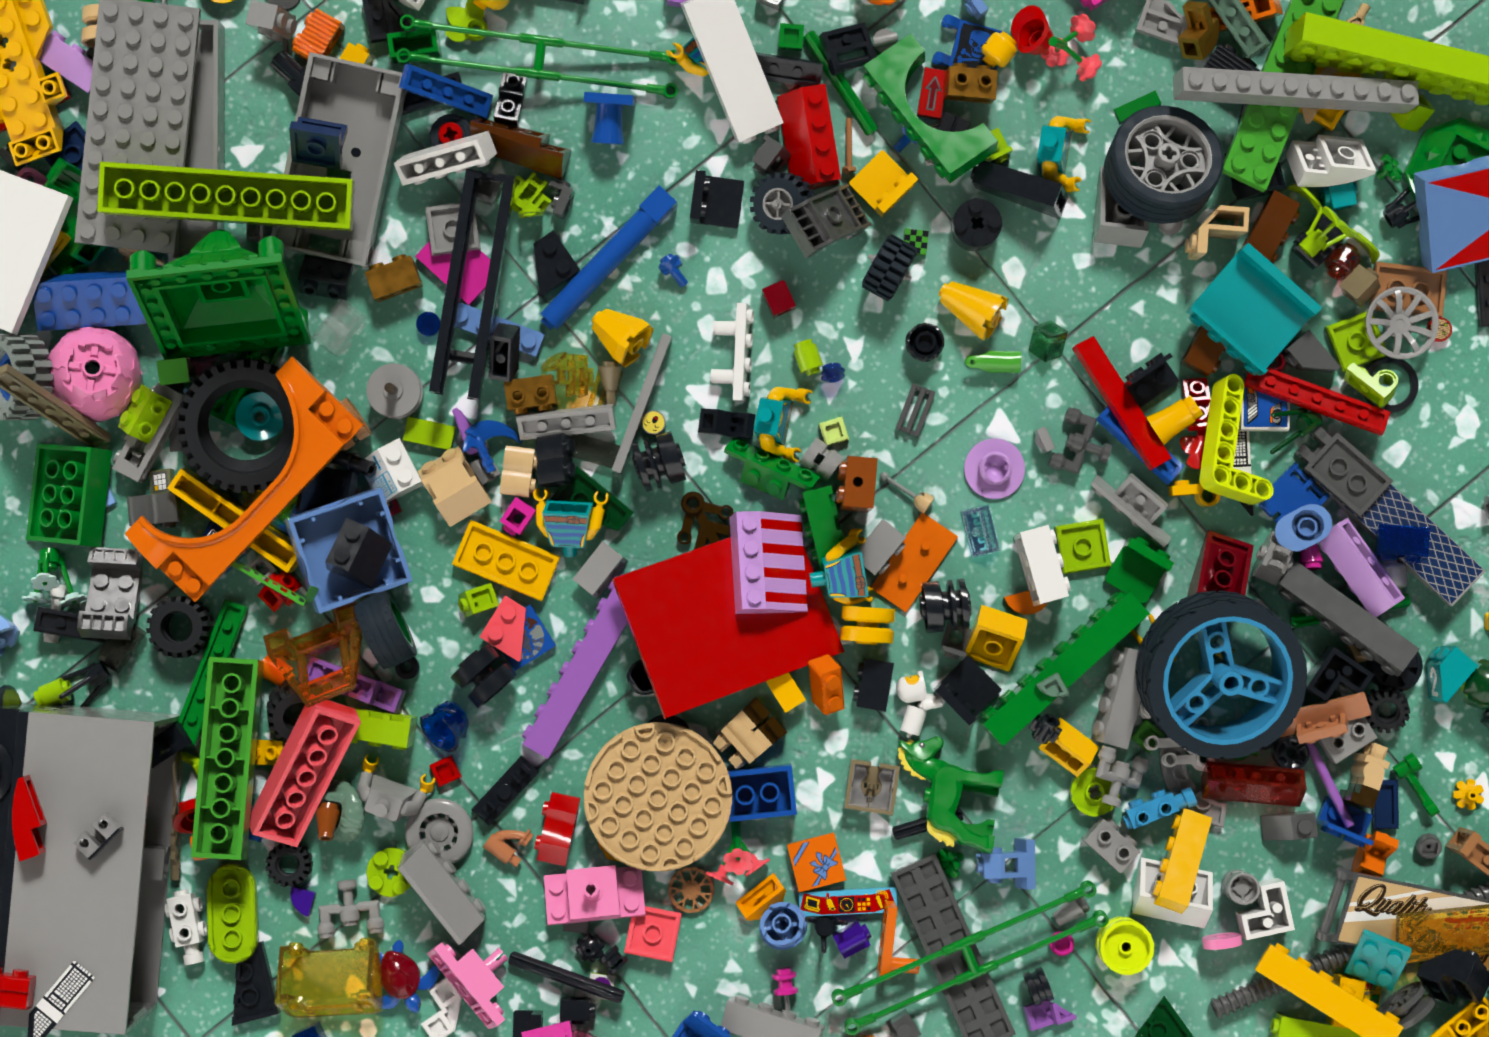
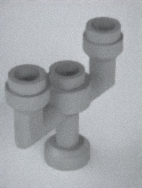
M1102 745L1098 754L1100 761L1095 776L1111 781L1112 784L1109 794L1103 795L1101 802L1120 808L1122 801L1118 798L1121 785L1138 790L1143 774L1148 771L1149 760L1135 756L1131 764V777H1129L1131 773L1129 769L1130 764L1116 760L1115 765L1112 764L1109 771L1111 763L1115 761L1117 749Z
M357 879L337 881V888L343 890L344 905L318 906L320 924L317 930L319 938L334 937L335 925L331 922V914H340V921L343 922V926H352L358 924L360 911H369V919L367 921L369 933L383 932L384 920L380 916L379 900L361 901L354 904L353 889L357 887Z

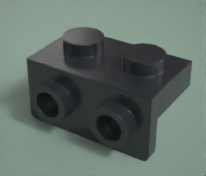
M305 255L298 275L299 292L346 301L348 297L347 287L353 272V264Z

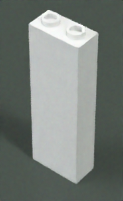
M688 0L681 3L680 5L735 140L738 142L743 141V144L757 139L756 135L765 131V134H769L778 130V125L782 124L783 120L735 0Z

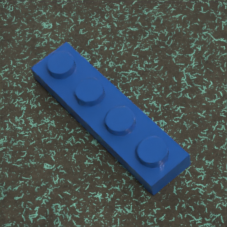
M405 64L399 88L481 118H487L493 98L492 94L411 64Z
M1107 405L1095 420L1145 464ZM1169 451L1168 453L1172 458L1151 470L1166 485L1171 483L1184 467Z

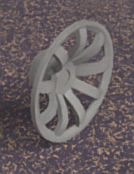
M1400 286L1385 290L1371 302L1366 314L1365 327L1370 342L1382 354L1395 359H1410L1424 353L1435 341L1439 328V318L1434 304L1424 293L1411 287ZM1402 293L1414 295L1415 297L1405 310H1402ZM1391 294H1395L1396 299L1394 311L1382 300ZM1420 300H1422L1429 311L1412 317L1411 313ZM1377 305L1386 313V319L1372 318L1373 311ZM1432 317L1431 331L1414 326V322ZM1372 325H1382L1385 332L1377 339L1374 336ZM1411 333L1422 334L1429 338L1419 348ZM1388 337L1394 338L1393 352L1381 345ZM1402 338L1408 341L1413 352L1400 353Z

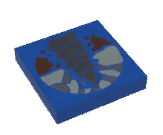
M531 604L525 607L527 610L521 661L518 662L503 652L514 671L557 646Z

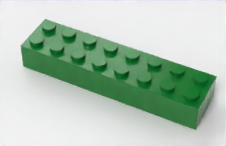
M1115 592L1107 599L1108 605L1105 608L1096 609L1088 617L1090 621L1086 625L1080 624L1070 633L1073 636L1072 638L1058 643L1052 649L1054 654L1051 657H1043L1034 666L1036 670L1032 674H1024L1016 682L1018 686L1013 691L1008 689L998 698L1000 703L995 707L989 706L980 714L982 719L978 722L998 744L1004 746L1057 698L1042 693L1035 684L1058 672L1066 688H1068L1150 614L1131 592Z

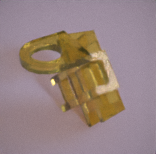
M561 352L548 358L541 366L543 372L557 371V380L551 381V385L566 386V397L578 395V398L588 395V388L594 386L593 368H588V355ZM565 372H568V381L565 380Z

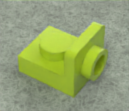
M996 128L990 132L998 140L997 151L986 158V161L1000 165L1010 159L1009 155L1013 149L1011 146L1008 147L999 128Z
M492 583L467 590L458 595V607L466 618L499 606Z

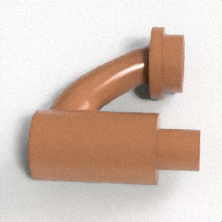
M530 829L527 832L516 830L498 831L495 834L492 833L483 845V848L504 864L509 862L514 867H517L522 859L514 854L516 850L506 844L504 840L518 839L520 840L518 844H522L525 847L534 835Z

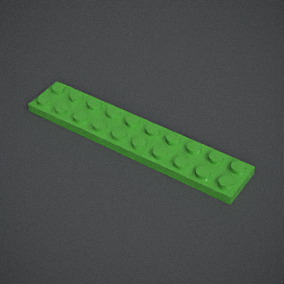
M1290 0L1261 71L1313 75L1317 67L1314 63L1308 61L1296 62L1291 57L1283 56L1287 29L1305 12L1336 19L1344 0ZM1247 104L1224 159L1222 173L1258 191H1266L1300 107Z

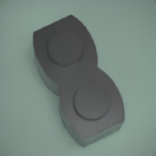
M174 493L127 497L129 526H132L141 516H144L152 525L161 524V529L175 528L176 523L182 522L180 497Z

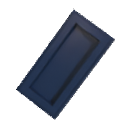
M1383 779L1374 809H1372V829H1399L1398 780Z

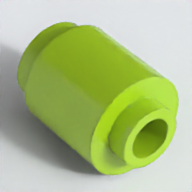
M807 339L794 344L795 351L793 353L800 373H806L807 376H811L821 372L820 367L824 365L816 343L813 344L812 339Z
M61 677L46 683L34 691L35 701L37 705L50 706L71 700V694L63 699H60L59 695L71 688L72 685L68 680L64 681Z

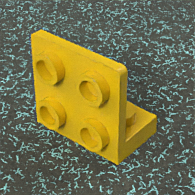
M881 150L849 182V185L883 217L916 185L918 178L912 172L908 175L884 150Z

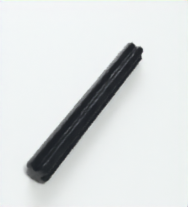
M516 951L512 952L509 956V965L618 1004L623 1001L625 991Z

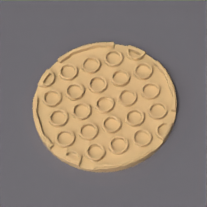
M644 723L617 734L596 755L585 780L584 809L595 838L615 859L640 870L671 871L699 860L720 839L731 813V781L721 756L701 735L673 723Z

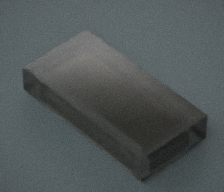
M582 434L572 435L571 439H573L575 444L573 458L612 469L620 445Z

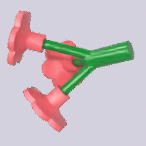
M1081 14L1071 18V34L1064 39L1051 37L1049 39V54L1044 55L1042 53L1040 55L1041 58L1046 60V65L1049 67L1056 65L1064 66L1067 63V57L1072 56L1080 66L1077 70L1079 80L1084 82L1096 75L1097 70L1102 65V61L1098 54L1086 58L1080 57L1068 47L1067 42L1074 37L1082 43L1092 41L1095 38V23L1089 20L1086 14Z
M740 821L731 822L732 843L728 853L723 857V865L720 864L717 872L706 871L705 873L730 885H733L734 882L728 879L726 876L727 872H734L736 875L744 874L747 877L770 861L769 858L758 860L754 853H750L742 841Z

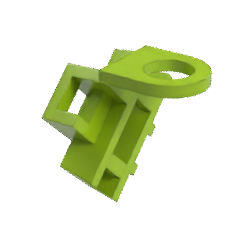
M534 172L526 181L517 175L515 177L517 181L512 210L518 213L519 218L542 216L545 209L552 202L551 199L543 194V191L548 186V182L540 180Z

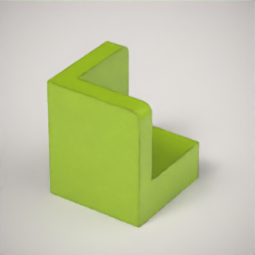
M1418 94L1419 105L1408 113H1390L1402 129L1418 132L1434 113L1435 109L1424 95Z

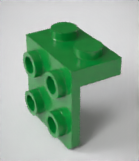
M1137 536L1136 539L1127 538L1104 579L1122 592H1131L1140 603H1146L1163 574L1171 570L1174 562L1169 560L1171 557L1169 554L1160 549L1157 551L1152 550L1148 547L1149 542Z

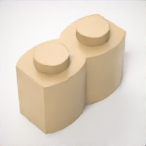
M506 445L500 494L530 498L531 493L534 492L537 486V479H533L534 469H537L538 462L536 449Z

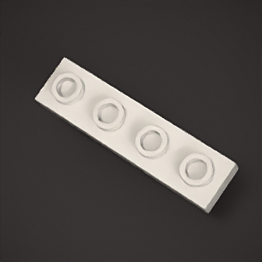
M737 303L735 321H713V335L735 337V357L732 370L711 369L710 375L711 383L732 384L733 400L745 403L746 398L750 397L751 384L747 382V375L752 370V359L748 358L749 348L753 346V335L749 334L750 324L754 322V310L750 309L751 306L747 303Z

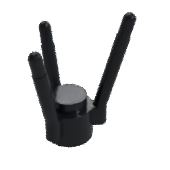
M1409 187L1393 202L1385 206L1386 210L1383 211V216L1391 228L1397 226L1400 229L1407 224L1420 221L1419 215L1406 219L1409 216L1408 211L1416 207V200L1407 206L1403 204L1397 205L1410 193Z
M93 662L83 669L61 677L66 681L85 674L86 678L60 694L59 698H65L87 683H90L93 687L98 685L81 704V707H86L103 688L109 685L107 681L111 678L109 671L102 662L97 664Z
M827 916L805 918L806 922L815 924V931L821 936V952L823 954L826 953L827 949L826 938L833 934L834 926L848 924L846 920H838L836 918L831 920Z

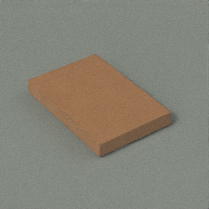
M1375 262L1373 264V270L1379 275L1378 280L1381 287L1369 299V306L1385 290L1400 286L1411 287L1424 293L1434 304L1438 317L1443 318L1448 270L1431 273L1427 268L1385 262ZM1402 293V310H1405L1415 297L1414 295ZM1395 294L1382 299L1392 311L1395 310ZM1420 300L1411 315L1416 316L1428 312L1429 309ZM1378 305L1374 310L1378 312H1384L1383 309H1381Z

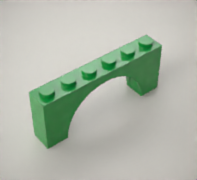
M910 33L863 65V80L869 88L873 87L876 90L883 106L888 105L892 110L891 114L898 124L902 123L909 139L919 144L921 147L920 151L925 159H931L935 164L934 168L937 174L942 179L945 177L951 183L997 151L998 140L984 123L969 130L948 132L928 126L914 114L906 98V88L912 74L925 62V50Z

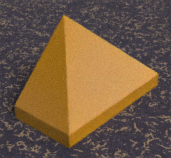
M772 873L736 901L735 904L747 921L759 920L770 905L783 902L786 889L777 876Z

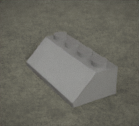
M425 837L402 854L398 870L456 943L460 945L484 921L486 907L479 898L475 899L471 894L469 884L464 879L460 880L455 874L456 869L449 860L445 861L440 855L441 850L434 841L430 842Z

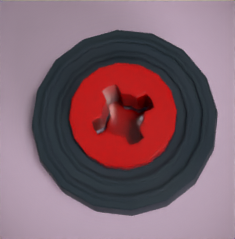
M456 114L443 115L431 127L430 142L433 146L468 137L470 136V124L462 116Z

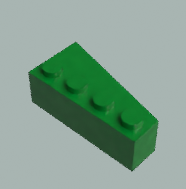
M831 485L802 492V499L798 500L801 514L806 513L808 523H804L807 538L812 537L814 546L810 547L813 561H818L820 569L816 572L823 571L821 559L826 557L827 552L844 539L841 526L838 524L837 507L831 495L833 494Z

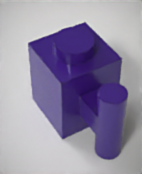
M858 920L832 934L844 959L870 946L868 939L872 937L866 924L861 926Z

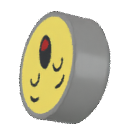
M651 410L644 414L641 424L646 433L658 435L665 429L666 420L662 413Z

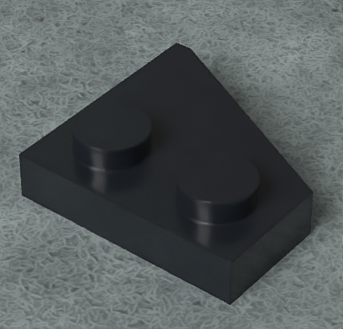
M362 0L370 43L388 41L387 34L405 31L400 26V19L404 14L392 0ZM405 19V20L403 21V25H405V26H410V25H411V24L407 21V19ZM413 28L412 30L406 32L416 31V29Z
M554 230L533 243L539 291L541 296L544 297L578 274L580 269Z

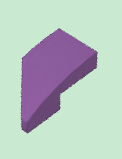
M1047 1000L1042 1001L1041 1005L1035 1006L1034 1003L1023 1006L1030 1031L1053 1024L1060 1025L1077 1019L1073 1013Z

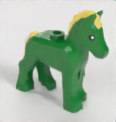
M938 736L914 742L912 739H909L908 742L900 740L897 750L899 752L898 759L901 761L900 764L904 766L903 769L909 771L911 776L930 783V788L925 787L923 802H927L926 827L929 834L939 842H945L947 847L949 845L954 847L956 840L961 845H968L983 853L992 854L995 836L992 834L995 820L987 819L979 824H966L955 813L962 791L997 798L999 788L1002 787L1004 770L982 774L974 771H965L943 760L935 759L934 755L943 748L944 744L943 739Z

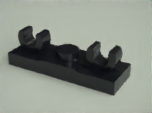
M521 755L471 810L490 826L540 771Z

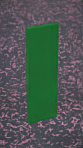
M1155 90L1115 108L1114 111L1119 122H1122L1136 111L1161 104V101Z

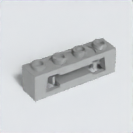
M159 382L156 386L153 385L151 389L171 400L172 404L151 442L146 445L143 451L146 454L135 451L136 448L140 449L143 441L126 433L124 438L126 443L123 449L119 450L113 458V463L115 464L112 469L140 483H145L149 471L154 466L178 420L179 408L185 396L166 385H160Z

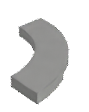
M1182 747L1159 748L1161 773L1168 790L1173 795L1181 793V790L1191 787L1198 805L1189 808V810L1211 817V825L1224 828L1227 803L1213 800L1201 792L1190 779L1186 764L1165 767L1161 762V758L1165 753L1173 752L1176 755H1185V749ZM1170 755L1166 758L1167 763H1173V758Z

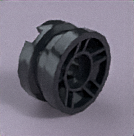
M1294 736L1278 738L1271 749L1272 759L1282 769L1295 771L1305 766L1309 760L1310 752L1307 744H1299L1298 738ZM1291 748L1295 751V754H1292L1289 758L1286 752Z
M1042 967L1036 968L1033 973H1023L1025 983L1035 1006L1041 1005L1044 1000L1048 1002L1054 1000L1052 990Z

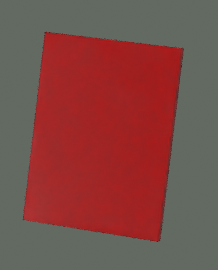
M731 537L612 579L664 719L809 665V660L824 655L832 657L845 652L820 586L811 587L809 573L814 571L805 547L804 561L808 612L735 614Z

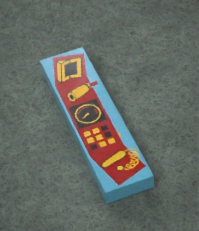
M896 887L798 891L799 908L805 913L806 917L883 913L885 901H895L897 906Z

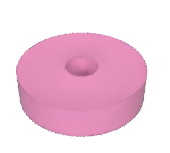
M1237 932L1217 933L1202 937L1203 949L1207 950L1228 949L1243 944L1242 935Z

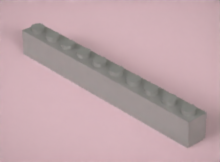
M1182 67L1173 76L1174 100L1402 114L1408 113L1419 105L1418 81Z

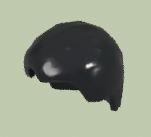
M642 659L635 661L627 672L628 685L635 693L640 695L654 693Z

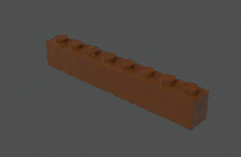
M1274 190L1269 194L1242 246L1247 243L1251 244L1274 264L1278 256L1275 253L1279 245L1283 246L1289 236V233L1286 232L1289 225H1294L1300 215V212L1297 211L1300 203ZM1200 326L1180 364L1206 377L1211 372L1216 373L1221 364L1219 357L1223 351L1226 353L1225 350L1227 348L1221 342L1216 343L1207 335L1208 331Z

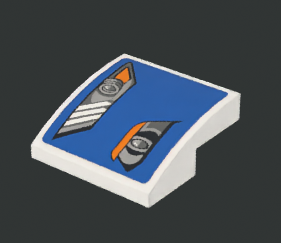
M1244 387L1239 422L1240 431L1288 432L1290 429V416L1271 417V413L1290 410V403Z

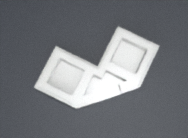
M445 977L428 989L441 1009L421 1023L429 1037H446L454 1032L457 1027L462 997Z

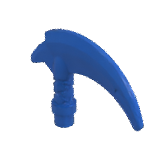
M485 420L473 424L464 432L466 437L462 451L466 452L471 447L477 449L482 460L481 464L485 467L488 474L495 471L496 468L494 460L490 457L484 443L487 439L503 436L513 439L519 444L523 440L520 441L519 435L509 426L498 421Z

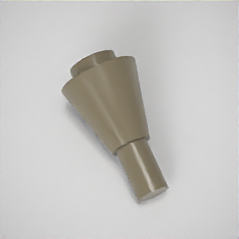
M603 361V365L598 366L604 390H606V404L616 406L615 390H617L622 366L617 365V361Z

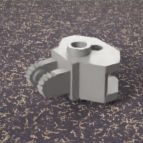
M1270 531L1256 554L1257 559L1253 567L1252 576L1276 586L1282 575L1285 574V571L1288 572L1294 562V558H1292L1294 551L1281 546L1276 540L1274 531Z

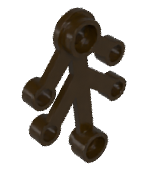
M688 492L683 496L681 508L685 512L682 529L677 534V539L681 544H688L692 539L690 530L694 517L700 524L694 550L705 546L707 538L711 544L720 541L716 533L731 536L730 526L709 521L704 512L718 514L722 519L729 520V517H724L721 512L724 508H729L731 510L730 516L733 515L734 512L731 506H719L705 502L703 496L698 492ZM695 499L698 502L696 508L689 507L688 503L690 500ZM683 532L689 534V539L686 542L680 540V535Z

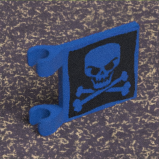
M949 14L945 15L941 26L957 30L952 53L949 56L938 51L933 55L932 63L947 67L953 66L954 63L967 64L968 68H976L979 65L988 66L982 60L984 55L981 52V47L994 32L1001 33L1002 31L961 20ZM998 66L991 68V70H997Z

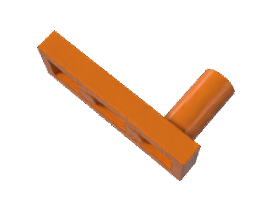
M885 901L877 965L878 976L918 960L892 957L898 910L895 901ZM920 966L904 973L918 974Z

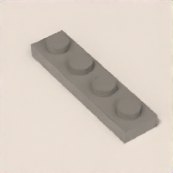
M613 404L518 414L516 417L520 441L559 433L574 435L616 430L617 427Z

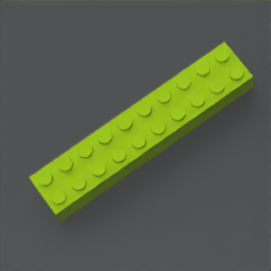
M1305 12L1287 29L1283 56L1291 57L1293 61H1308L1322 68L1333 67L1342 73H1358L1363 78L1418 81V89L1429 90L1431 94H1446L1455 100L1466 99L1474 101L1476 105H1489V56L1309 12Z
M100 161L97 212L106 215L352 231L355 181L346 178Z

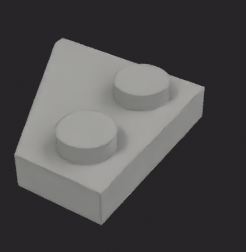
M1145 0L1135 31L1180 47L1177 38L1188 26L1186 18L1176 11L1175 6L1169 0Z

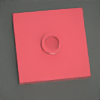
M645 906L646 916L631 917L624 953L673 962L682 913Z

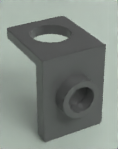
M948 622L939 650L945 651L944 656L955 660H958L959 656L966 658L967 653L964 651L971 629H962L960 625H957V630L963 634V640L959 644H953L949 640V634L953 630Z

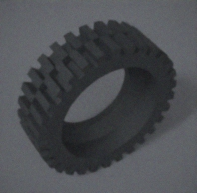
M230 359V361L220 362L212 368L210 367L205 370L187 390L178 412V440L181 443V450L183 455H186L189 465L197 470L196 473L200 477L204 476L208 479L207 482L214 485L215 483L220 486V489H232L236 493H241V491L255 493V490L265 491L286 465L293 445L294 422L288 397L275 375L280 369L277 365L260 359ZM238 388H253L266 393L276 402L283 417V431L278 444L265 456L253 460H239L226 455L215 445L209 431V416L216 401L225 393Z

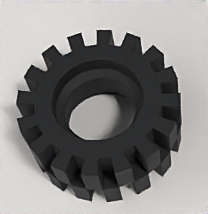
M1386 685V689L1378 686V691H1375L1374 688L1370 690L1371 695L1367 694L1366 697L1371 709V715L1365 718L1370 723L1371 728H1377L1378 732L1381 733L1383 729L1386 730V733H1391L1390 729L1392 728L1397 732L1399 731V725L1403 728L1406 725L1405 720L1408 721L1410 718V708L1403 692L1400 693L1396 687L1392 690L1390 685ZM1384 702H1391L1396 706L1394 714L1386 717L1379 715L1377 708Z
M281 843L269 852L265 868L266 871H269V878H273L275 884L279 883L283 887H292L304 881L311 873V866L313 865V861H311L312 855L308 853L306 846L303 847L301 845L302 843H299L298 847ZM290 854L297 858L298 868L294 873H286L282 870L280 861L284 855Z

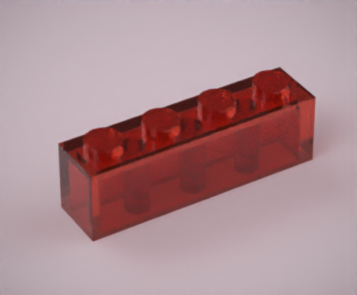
M1206 761L1201 776L1203 799L1300 807L1307 790L1303 769Z

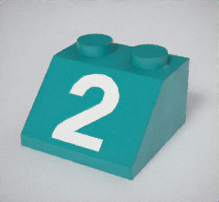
M1441 645L1440 647H1435L1429 653L1428 657L1430 659L1425 664L1428 698L1434 702L1447 703L1478 665L1457 646Z

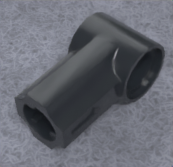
M285 50L278 52L272 58L270 65L288 82V86L300 96L306 68H302Z

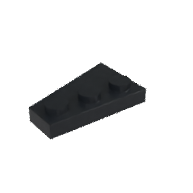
M259 941L255 952L247 960L236 963V988L233 999L234 1014L231 1026L281 1013L264 941Z

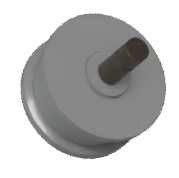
M391 363L379 367L372 373L367 383L366 393L370 405L378 413L391 419H402L412 415L419 408L423 399V385L420 378L411 369L401 364Z

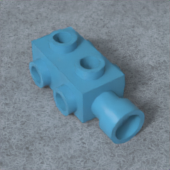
M1191 787L1181 790V793L1177 795L1161 789L1151 793L1152 798L1143 801L1142 798L1129 802V807L1124 809L1126 815L1122 817L1128 830L1135 829L1180 811L1179 809L1194 807L1198 803ZM1164 804H1166V806H1167L1166 810H1165V811H1162V810H1161L1162 806H1163ZM1143 813L1144 818L1142 820H1139V815Z

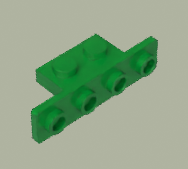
M733 438L724 449V453L745 462L740 482L782 501L787 496L790 483L810 491L820 479V476L811 470L799 467L786 459L779 458L741 439Z

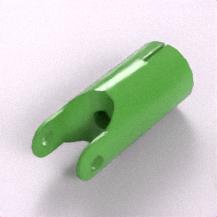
M987 351L979 355H969L965 359V364L970 368H980L988 373H1020L1021 351Z

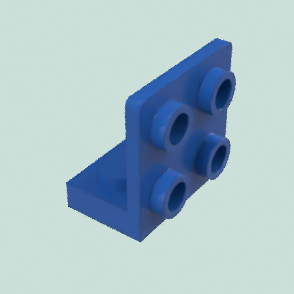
M1325 796L1316 818V823L1322 825L1320 830L1339 838L1343 834V840L1360 847H1364L1365 844L1372 846L1374 841L1365 838V834L1373 815L1345 804L1355 824L1345 828L1331 798Z

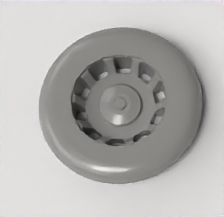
M443 798L425 801L416 815L409 816L405 827V839L409 849L422 840L421 832H425V837L430 842L434 841L440 847V855L444 860H449L452 864L465 856L473 840V825L468 813L456 802ZM433 814L435 818L430 820L428 817ZM439 814H445V818L440 817ZM449 817L454 820V823L449 820ZM424 822L427 823L426 828L422 827ZM454 826H457L458 832H455ZM454 836L457 837L456 843L452 841ZM449 844L451 848L445 850V846Z

